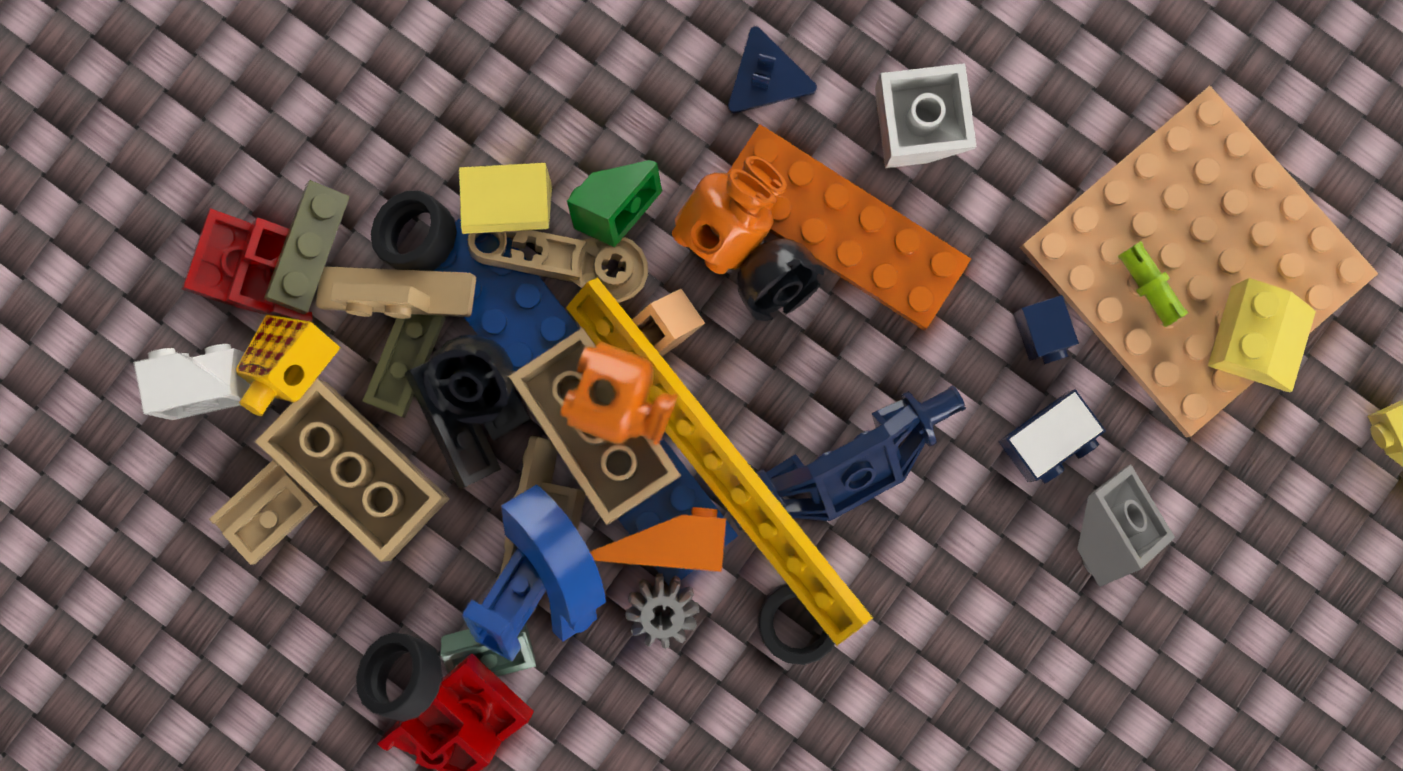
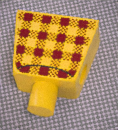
M266 315L236 367V373L250 384V387L239 403L245 409L258 416H263L274 398L295 403L300 400L340 349V346L311 322Z

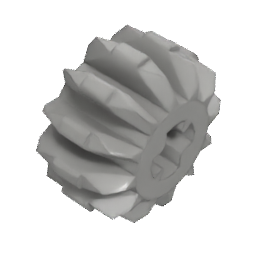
M658 573L655 576L654 586L647 580L642 579L639 582L641 593H629L628 602L632 607L626 609V619L634 621V624L631 626V632L634 636L646 632L644 643L648 647L654 643L656 638H661L662 648L667 649L669 648L670 637L672 636L678 642L683 643L686 640L684 629L695 630L697 622L692 616L699 613V603L690 601L694 596V590L690 586L679 590L681 582L677 576L671 579L668 586L664 584L663 575ZM663 605V610H665L666 606H669L670 615L662 617V612L659 613V616L655 615V607Z

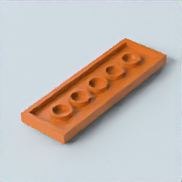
M759 124L727 174H730L733 169L742 170L746 158L756 156L769 162L782 175L787 188L781 195L776 196L777 201L771 209L773 224L769 232L780 239H791L803 244L819 264L925 331L971 261V258Z

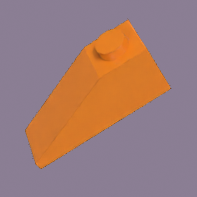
M692 507L691 515H680L592 550L590 553L594 561L722 572L726 519L717 518L718 509Z

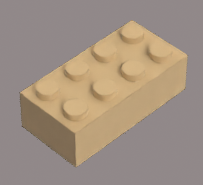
M581 328L511 374L509 378L605 524L609 525L680 478L681 475L660 443L657 446L653 445V441L641 435L638 438L630 436L627 441L621 444H614L568 426V418L560 415L568 391L575 388L578 389L583 374L576 372L585 347L596 348L585 330ZM602 379L596 387L597 397L604 403H612L615 398V388L611 382Z
M317 378L300 400L295 403L292 402L255 441L380 562L391 561L450 499L329 383Z

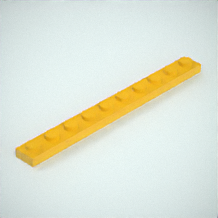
M599 278L588 281L567 305L566 309L581 328L585 330L596 346L602 341L646 358L652 363L654 379L647 402L653 404L656 397L664 393L678 395L665 429L666 434L837 646L873 617Z

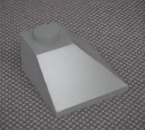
M1131 464L1124 467L1088 496L1077 550L1082 557L1086 570L1093 575L1099 587L1141 570L1175 538Z

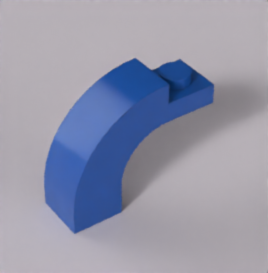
M536 484L501 505L504 534L524 553L539 574L549 598L552 632L564 642L574 634L585 631L592 622L597 620L596 609L606 603L605 592L593 557L576 527L559 505Z

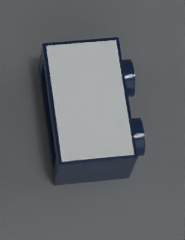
M1076 389L1061 395L998 442L1027 482L1041 479L1045 484L1065 470L1061 463L1075 454L1080 459L1098 447L1099 443L1096 438L1106 430Z

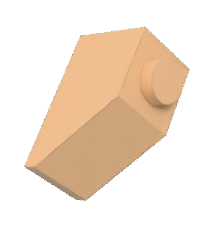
M682 289L650 303L632 319L661 356L677 347L705 324Z

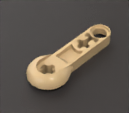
M534 230L486 232L495 235L500 245L495 252L483 253L475 245L476 238L483 233H469L468 251L471 257L479 263L570 281L581 288L588 281L599 278L618 303L633 298L643 289L648 277V262L642 249L634 241L623 237L614 248L595 238L578 240ZM507 237L513 238L512 247L525 249L527 243L535 244V251L541 253V255L535 254L532 261H527L524 259V252L511 249L510 258L504 257ZM610 259L619 261L618 268L622 266L624 268V272L618 271L615 278L607 276L608 269L602 270V265H608Z

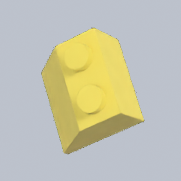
M1248 278L1232 285L1208 366L1283 391L1292 392L1316 311L1293 292L1258 280Z

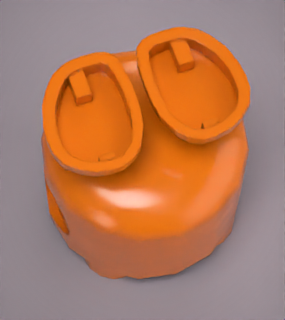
M756 156L746 158L742 170L733 169L730 174L712 173L706 175L701 179L678 212L672 236L678 244L689 247L695 254L703 258L706 266L711 271L717 274H725L728 269H737L741 267L743 261L761 244L769 233L773 224L771 209L777 201L776 196L781 195L786 190L787 184L782 175L769 162Z
M602 341L597 344L596 348L586 346L576 372L583 374L578 389L575 388L568 391L560 415L568 418V426L614 444H621L627 441L630 436L638 438L642 435L653 441V445L657 446L662 439L678 395L664 393L656 397L653 404L647 402L654 379V368L648 359ZM602 379L611 382L615 388V398L610 404L600 401L596 394L597 384Z

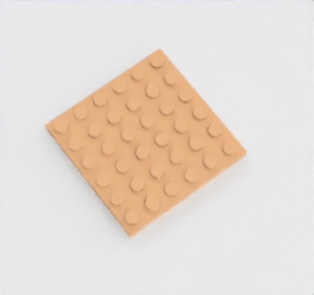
M1211 86L1201 92L1020 247L1185 437L1193 436L1255 382L1208 366L1232 285L1251 278L1293 292L1316 311L1310 330L1311 333L1378 274ZM1140 241L1144 244V248L1161 274L1163 272L1167 273L1170 278L1167 283L1183 307L1189 312L1165 328L1145 295L1139 296L1136 291L1139 286L1122 260L1118 258V255Z

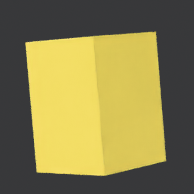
M546 163L459 167L462 234L549 229L552 185Z

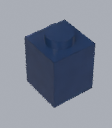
M1063 295L1023 307L1013 314L1029 361L1042 357L1045 365L1069 357L1067 349L1079 344Z

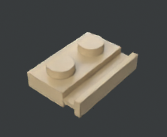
M272 460L209 520L222 531L225 538L250 565H254L319 505L275 460Z

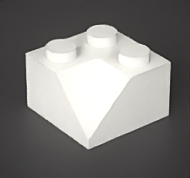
M965 63L880 73L875 85V95L885 168L927 164L977 147Z
M230 344L207 347L204 349L205 355L189 357L188 353H176L174 348H164L149 352V359L134 362L143 413L176 420L240 406L239 401L250 387V384L236 373V367L245 352L235 348L231 349Z

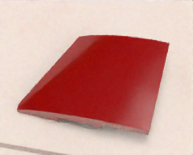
M210 208L181 290L263 315L312 322L313 319L311 311L304 315L264 299L289 228L259 217L252 223Z
M472 653L442 678L438 694L428 709L416 718L407 721L398 720L381 737L377 745L386 751L396 747L417 756L415 763L428 769H436L438 771H481L490 764L502 741L527 724L534 711Z

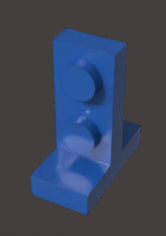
M519 548L516 549L482 604L480 605L471 600L462 614L476 642L510 661L514 660L521 649L517 636L546 591L536 569Z

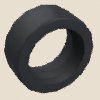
M405 191L393 196L380 208L373 220L370 235L372 248L378 257L394 269L434 271L446 261L455 244L457 230L454 217L435 198L422 191ZM429 213L431 224L429 233L423 243L411 252L399 254L397 242L404 225L414 216Z
M787 583L779 585L766 596L759 609L757 626L762 642L773 656L786 663L806 665L819 661L835 645L824 629L816 642L804 648L789 647L777 637L773 626L774 614L784 601L797 597Z
M396 632L381 636L369 646L360 661L357 671V694L362 705L374 714L394 720L407 721L418 717L430 707L438 694L442 680L441 660L436 649L426 641L408 634ZM409 652L412 658L410 682L404 692L394 701L390 702L386 694V681L389 671L398 658Z

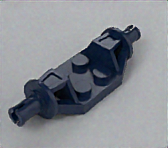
M953 385L923 403L917 401L908 391L901 395L902 400L871 413L875 429L860 433L853 441L834 451L821 454L814 462L806 466L795 454L765 473L762 469L757 474L792 518L831 521L904 482L925 443L929 447L937 443L933 425L959 411H964L966 409L965 403ZM909 434V436H908L907 439L904 441V443L902 444V446H901L900 448H898V445H899V444L906 438V436ZM806 492L810 497L800 499L783 498L784 496H790ZM732 516V518H733V520H734L736 526L738 527L739 531L743 530V528L739 525V523H738V522L735 520V518Z

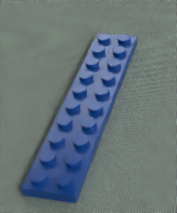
M461 218L455 221L457 234L454 247L446 261L434 271L465 272L476 276L472 314L464 318L477 335L492 339L504 348L512 361L514 372L580 330L539 275L485 265L475 261L468 251L469 233L462 234ZM491 233L480 234L475 240L476 248L483 253L495 252L500 245L498 238ZM507 237L506 251L503 256L510 258L511 249H519L512 247V240ZM663 437L660 445L681 477L618 518L630 535L680 515H691L692 507L718 509ZM718 510L717 518H724ZM727 520L724 547L738 537ZM654 566L658 573L663 575L668 586L674 576L679 577L681 581L695 570Z

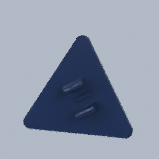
M753 26L749 31L728 109L731 113H738L814 94L817 85L758 26Z

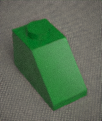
M652 160L591 173L580 186L572 191L567 200L574 229L615 248L663 192L658 165Z

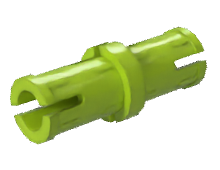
M1140 241L1118 255V258L1122 260L1139 286L1136 289L1139 296L1145 295L1165 328L1189 312L1183 307L1167 283L1170 279L1167 273L1163 272L1161 274L1144 248V244Z

